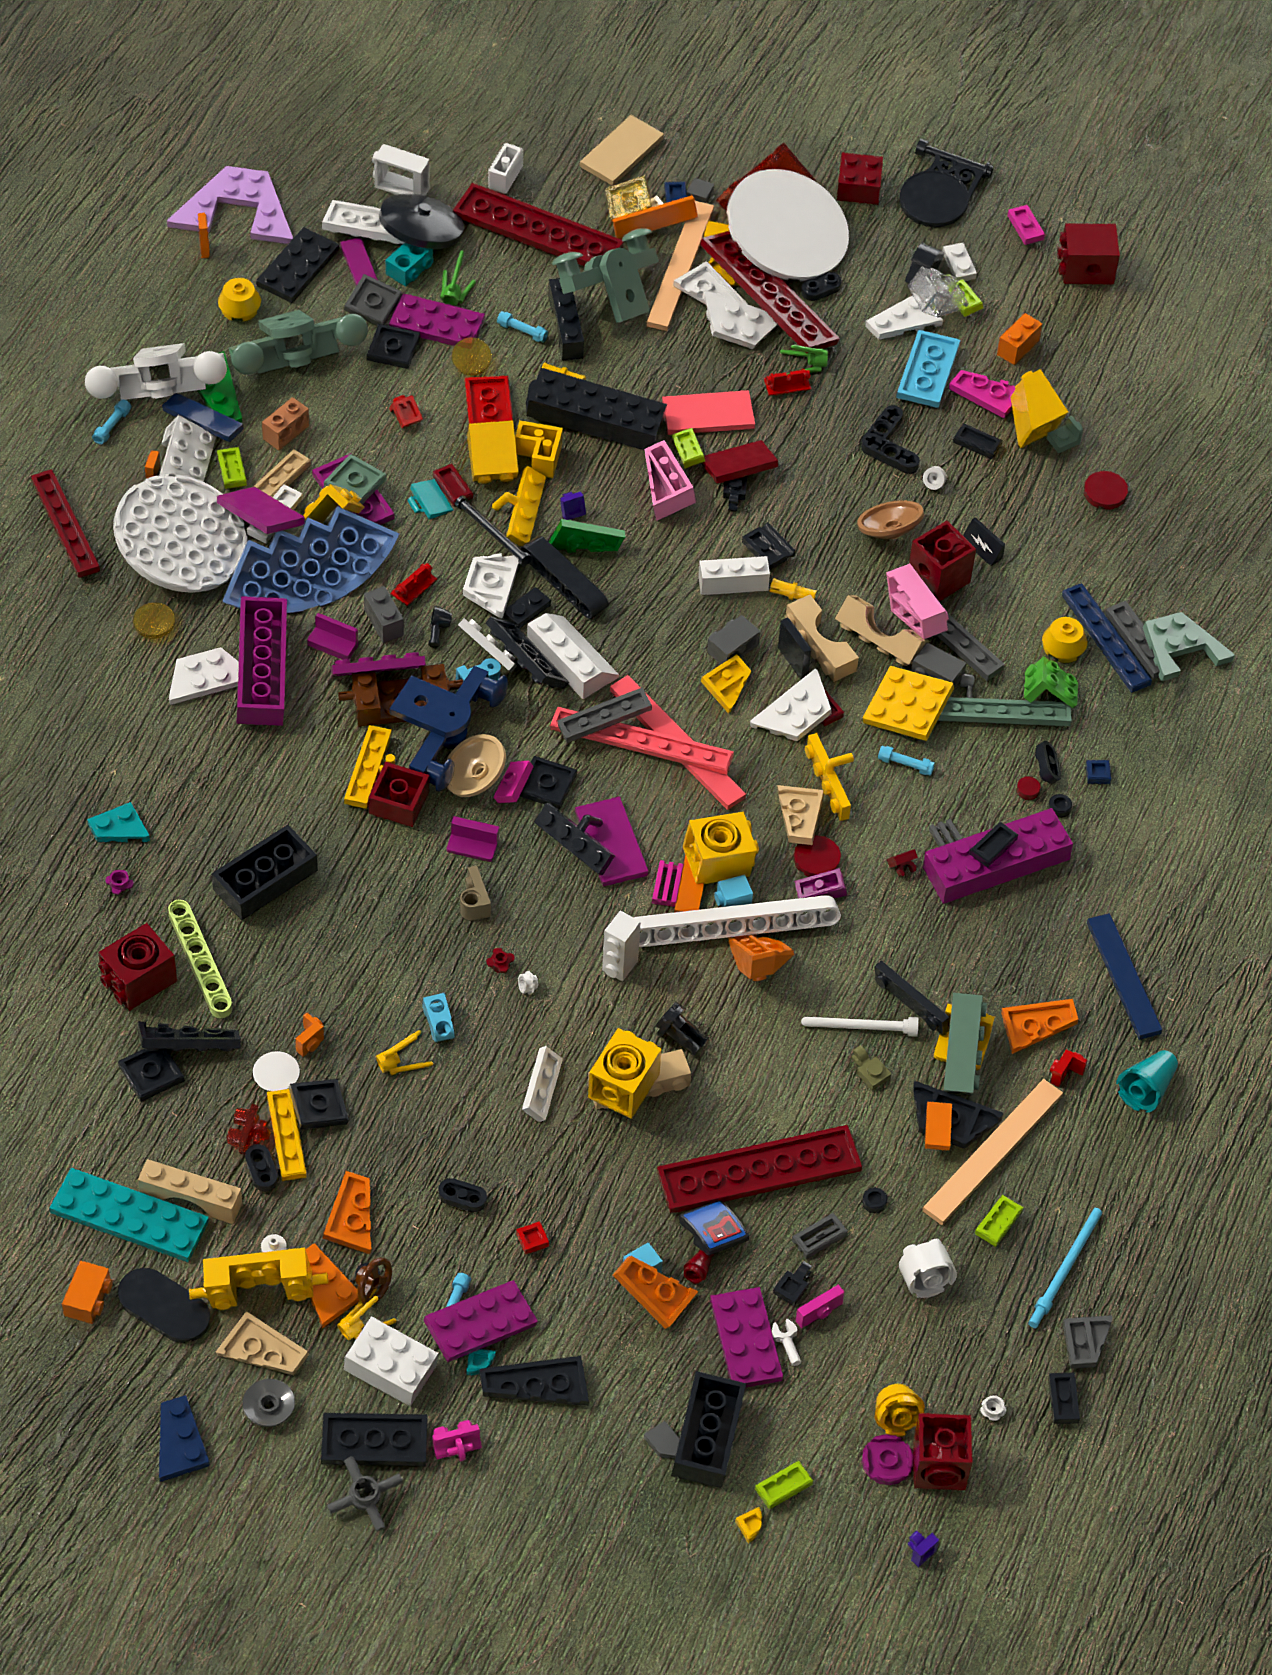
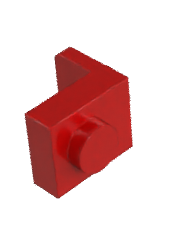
M1066 1049L1060 1060L1055 1059L1049 1072L1052 1073L1050 1083L1059 1087L1069 1070L1083 1075L1086 1071L1088 1060L1081 1054Z

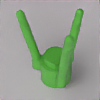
M460 251L452 281L448 286V271H443L440 298L448 305L456 306L458 302L463 303L465 296L476 283V280H472L463 292H461L460 286L456 284L464 251Z
M797 345L791 346L795 350H780L781 354L808 357V365L813 367L805 370H809L810 373L821 372V367H827V350Z

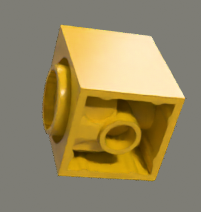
M744 812L689 820L683 850L696 884L703 882L704 884L714 883L744 874L746 877H750L752 867L755 866V856L759 852L757 841L753 840L751 834L752 826L750 821L746 820Z
M617 1028L589 1072L588 1098L632 1119L660 1075L662 1049L651 1041L638 1038L630 1031Z

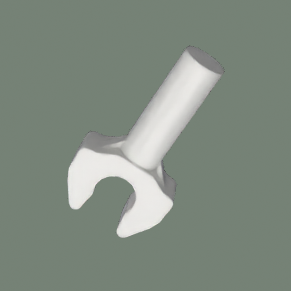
M786 1319L785 1326L788 1332L782 1333L779 1331L777 1323H774L772 1328L774 1342L783 1343L792 1366L799 1365L801 1360L792 1340L793 1337L797 1336L798 1329L796 1325L789 1319Z

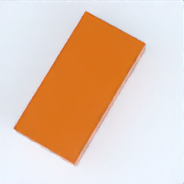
M205 212L197 213L201 258H209L207 217Z
M927 1102L925 1149L950 1150L952 1104Z

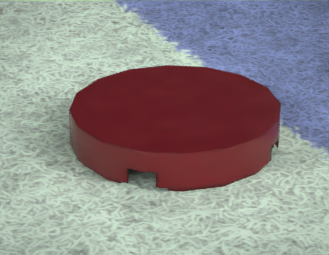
M1111 471L1094 472L1088 476L1084 484L1086 500L1097 508L1098 506L1104 507L1106 510L1118 508L1124 504L1128 495L1126 481L1119 474Z
M814 835L812 845L797 844L793 860L796 868L804 872L805 876L810 877L838 869L841 853L833 840L825 836Z

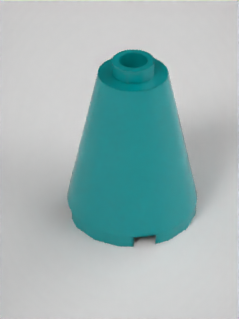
M1162 1050L1124 1070L1116 1080V1085L1119 1083L1120 1090L1118 1093L1122 1100L1136 1111L1140 1109L1147 1110L1146 1112L1155 1110L1160 1104L1178 1068V1061L1175 1055L1169 1051Z

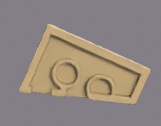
M777 785L789 843L812 845L824 798V790Z
M247 1311L216 1351L217 1356L290 1375H295L309 1356L308 1351Z

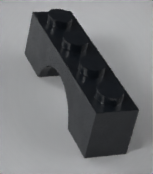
M560 278L549 279L548 298L551 312H554L556 317L558 343L562 361L583 359L584 339L574 293L563 294L559 281Z

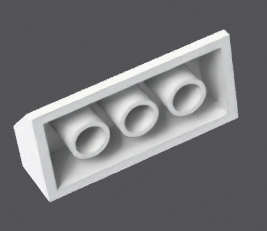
M545 613L528 623L527 637L570 682L569 685L582 699L619 678V674L564 616Z

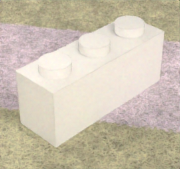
M767 556L700 561L698 578L701 595L768 591L770 572Z
M622 911L618 912L604 930L602 970L608 976L623 982L638 962L641 922Z

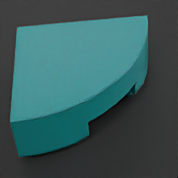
M479 1349L470 1353L467 1375L479 1374V1369L489 1368L495 1359V1351Z

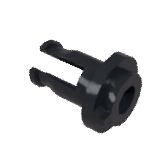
M675 1001L657 1022L656 1027L659 1030L656 1035L663 1038L668 1034L679 1045L691 1051L692 1056H695L700 1047H703L708 1041L709 1037L701 1034L699 1029L683 1016L686 1008Z

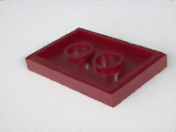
M762 440L704 455L705 461L701 463L717 484L778 467V459Z

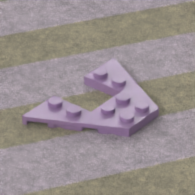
M226 166L167 220V227L199 232L197 213L205 212L209 233L218 202L256 207L257 212L251 230V239L289 244L293 239L269 173L266 171Z

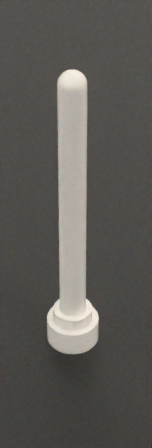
M804 1017L801 1020L802 1025L806 1027L903 1031V1034H908V1036H918V1017H908V1019H903V1021Z

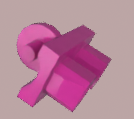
M470 1420L460 1422L457 1425L458 1429L448 1431L444 1426L435 1428L432 1438L436 1459L458 1455L461 1462L466 1460L465 1452L482 1448L478 1424L473 1425Z

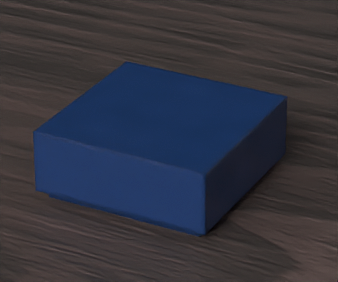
M1086 760L1087 784L1111 783L1109 760Z

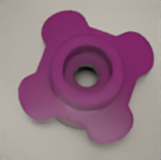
M115 870L105 879L106 884L111 886L112 893L115 895H119L125 889H131L134 886L133 880L129 879L125 870Z

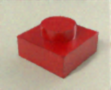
M540 1221L516 1229V1235L525 1255L549 1247L548 1238Z

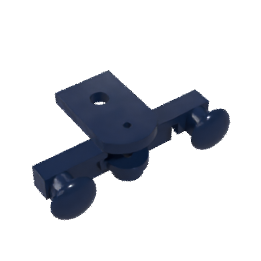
M473 666L456 694L411 676L390 707V715L431 732L410 763L409 769L428 774L429 782L436 786V791L440 792L447 788L455 771L452 759H448L443 765L437 762V754L443 746L447 749H454L467 739V727L471 719L470 703L472 701L476 702L478 698L489 701L492 708L497 707L503 701L508 690V679L505 675L496 681L488 677L489 671ZM425 701L427 704L425 706H417L415 703Z

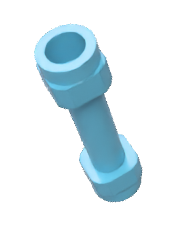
M501 311L498 315L497 323L505 328L511 326L533 336V340L544 343L546 341L548 331L541 326L532 327L514 319L513 315L508 312Z
M124 399L117 402L114 406V413L92 435V439L97 444L102 445L108 440L109 432L121 417L128 415L131 404Z
M881 746L878 754V759L883 762L889 763L891 760L916 768L923 775L931 776L935 766V762L924 758L921 761L893 752V748L889 746Z
M464 1273L457 1274L452 1283L454 1289L446 1307L458 1303L462 1294L468 1291L471 1281L470 1276Z

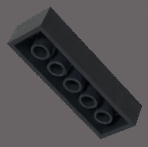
M541 367L528 400L526 416L644 450L656 444L664 423L667 404Z

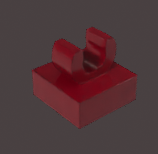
M912 849L886 860L889 868L897 866L896 872L901 877L905 875L903 870L905 865L909 867L910 872L916 871V865L911 860L918 858L915 849Z

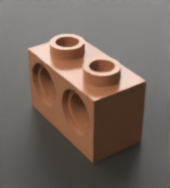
M292 397L262 421L263 440L277 450L282 449L309 427V408Z

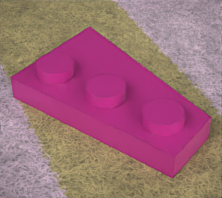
M961 370L949 384L950 390L1002 418H1005L1012 410L1011 395L1015 391V386L1009 385V381L1001 380L996 382L988 380L987 376Z

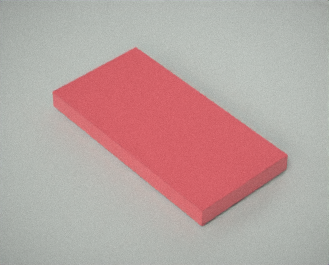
M749 390L662 397V403L667 404L665 422L668 435H673L690 428L693 429L694 433L755 429Z

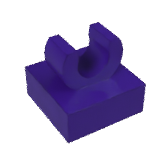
M581 491L574 494L572 492L562 494L563 497L560 498L562 517L565 520L586 515L584 495Z
M918 1531L909 1537L911 1541L908 1542V1546L913 1550L911 1561L920 1567L937 1551L939 1539L933 1533L924 1539Z

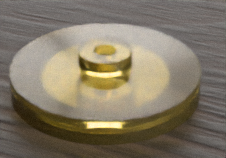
M465 338L454 346L452 362L460 373L469 376L478 375L489 367L491 351L484 341L478 338Z
M162 603L145 604L138 608L134 614V628L141 636L156 639L164 637L174 628V613L167 605Z

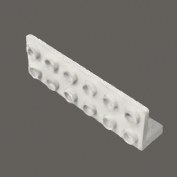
M178 415L165 429L161 445L167 447L160 475H163V477L181 475L204 482L216 436Z

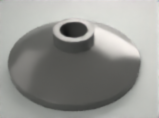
M263 1379L255 1382L247 1389L243 1397L245 1415L250 1421L263 1427H273L282 1424L291 1416L295 1407V1398L290 1387L276 1379ZM266 1405L274 1406L272 1409H265Z

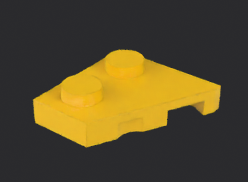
M735 655L702 676L701 682L726 712L730 713L750 676L751 670L738 655Z

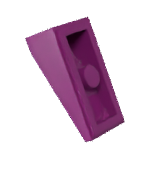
M840 868L794 881L798 899L817 896L839 898L848 895Z

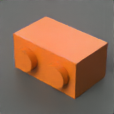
M1024 313L999 338L997 355L1015 365L1040 341L1043 323Z
M84 1261L79 1262L62 1302L64 1316L93 1324L96 1315L100 1316L104 1306V1301L102 1300L105 1294H109L112 1288L113 1280L110 1279L109 1268Z

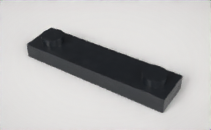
M882 960L874 966L875 981L881 988H886L926 1021L931 1030L938 1031L942 1036L950 1030V1019L946 1013Z

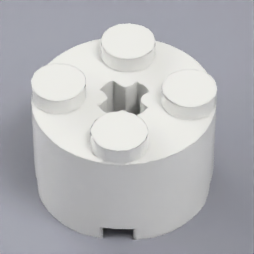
M933 1239L917 1246L909 1245L903 1250L904 1255L899 1261V1269L912 1295L916 1293L920 1298L938 1295L945 1291L943 1286L948 1282L952 1285L956 1280L957 1271L945 1246L939 1239Z

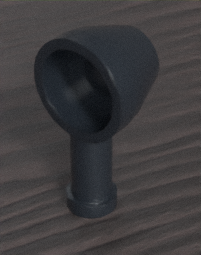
M434 606L431 616V635L428 645L432 648L440 646V629L450 627L452 613L439 606Z

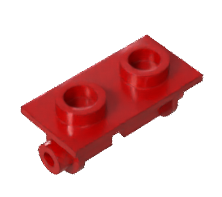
M804 368L798 371H791L790 374H786V372L770 373V376L764 378L769 396L811 390L808 380L810 379V371Z
M421 564L406 580L398 584L390 594L408 606L437 581L438 578L431 574L432 567L430 564Z

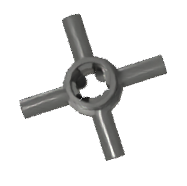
M349 1457L344 1461L353 1479L349 1495L327 1504V1509L330 1514L351 1505L360 1510H367L376 1532L381 1531L386 1526L376 1507L380 1501V1495L382 1492L402 1484L403 1480L400 1474H397L377 1483L375 1479L369 1476H362L354 1457ZM364 1488L366 1493L372 1492L373 1496L370 1495L365 1497V1499L360 1498L359 1490Z

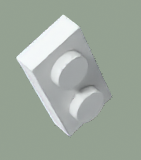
M964 243L943 246L944 257L955 282L962 279L964 281L976 279L977 272Z

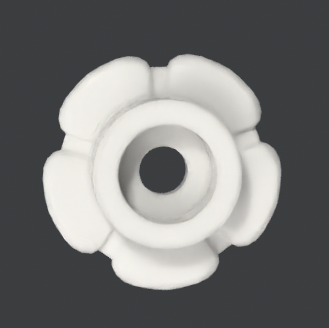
M530 971L519 975L518 986L521 993L531 995L538 988V979Z
M989 1396L983 1400L980 1410L984 1417L996 1421L1005 1415L1006 1407L1000 1397Z

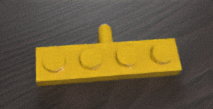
M529 466L523 470L517 496L506 492L492 504L493 509L496 511L500 510L508 502L514 505L506 537L519 546H523L531 539L546 479L545 475Z
M369 725L344 797V804L367 809L368 797L383 767L382 763L392 736L391 729ZM388 754L386 762L395 764V756Z
M818 734L808 735L805 753L808 759H812L814 773L822 781V789L824 794L830 798L831 809L833 813H837L840 821L849 819L851 804L834 768L854 762L853 755L848 753L829 759Z

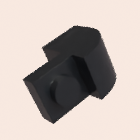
M921 243L911 259L912 264L904 282L925 290L932 272H937L945 252Z

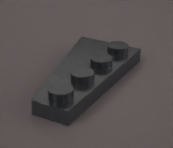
M138 1021L141 1047L149 1051H158L160 1048H170L173 1051H183L185 1048H195L198 1051H207L209 1048L232 1051L234 1048H240L241 1046L238 1030L207 1027L204 1029V1032H201L193 1026L183 1025L180 1029H173L169 1027V1024L159 1023L158 1027H146L147 1022Z
M581 1356L479 1369L483 1397L589 1406Z

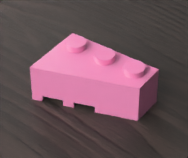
M665 440L644 449L656 521L696 503L694 488Z
M911 564L886 572L891 611L923 639L948 630L947 621L949 618L947 611L941 606Z

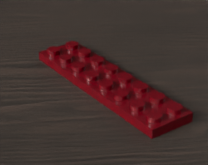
M471 183L453 209L462 220L553 255L560 256L568 252H580L583 256L576 258L577 263L584 267L592 257L604 255L607 251L615 248L624 247V241L475 183Z
M730 231L702 238L700 245L799 346L824 349L837 345L840 338L781 278L761 270L743 255L738 243L734 242Z
M848 1125L657 1166V1174L670 1214L702 1207L715 1201H730L862 1171V1164Z

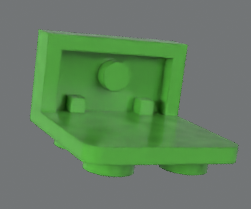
M1043 656L1035 665L1031 664L1026 669L1024 698L1032 703L1047 689L1071 708L1077 705V679L1072 674H1067L1055 661H1050Z

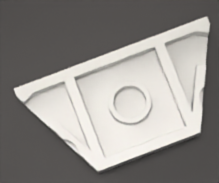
M707 290L702 295V299L705 300L707 306L706 314L711 323L712 336L754 349L762 339L770 334L773 328L778 326L762 309Z
M501 553L488 557H473L463 588V596L495 616L503 618L518 571V559L514 555L502 557Z
M221 647L177 659L169 694L170 705L237 687L238 661Z
M814 669L754 717L750 721V726L754 729L758 727L768 729L771 734L783 735L788 739L798 741L831 714V708L818 670Z

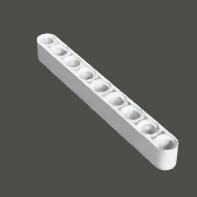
M817 896L634 918L641 922L640 930H643L640 933L639 947L831 926L840 920L841 914L833 897Z

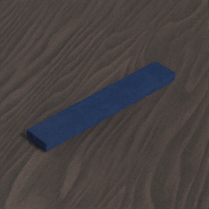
M1080 583L1063 590L1062 597L1129 691L1133 693L1150 686L1151 678L1084 585Z
M1110 913L1088 918V928L1138 1039L1160 1035L1162 1033L1161 1025Z

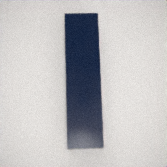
M175 393L162 405L164 412L175 417L179 415L228 442H231L244 430L243 423L179 393Z

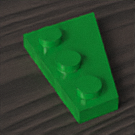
M561 519L549 543L556 549H567V553L576 552V549L587 548L590 552L618 551L625 539V530Z

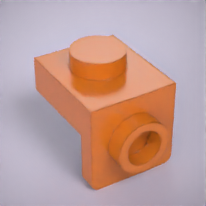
M308 1013L303 1015V1027L306 1030L295 1038L296 1052L302 1057L309 1052L315 1051L320 1042L324 1040L323 1023L317 1017H312Z

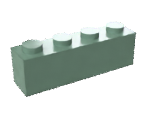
M953 993L944 1080L945 1092L973 1095L974 1089L979 1090L980 1075L975 1074L976 1065H981L982 1051L978 1050V1043L984 1040L985 1027L980 1026L981 1017H986L987 1002H983V995Z

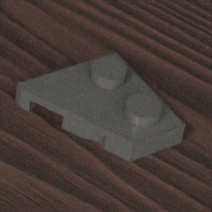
M1112 1315L1067 1318L1063 1320L1062 1324L1070 1369L1096 1367L1112 1323Z

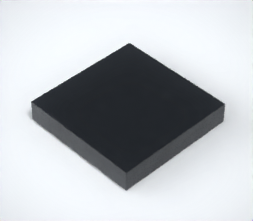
M378 324L366 355L367 360L409 369L420 340V332Z
M788 617L782 619L780 622L778 649L798 677L803 679L809 674L811 648Z
M533 756L531 764L534 767L520 797L544 805L549 803L560 810L577 776V769Z
M144 1048L117 1061L120 1070L140 1102L185 1081L182 1072L167 1048H160L158 1051H149Z
M338 1079L290 1084L289 1092L300 1130L348 1124L349 1118Z

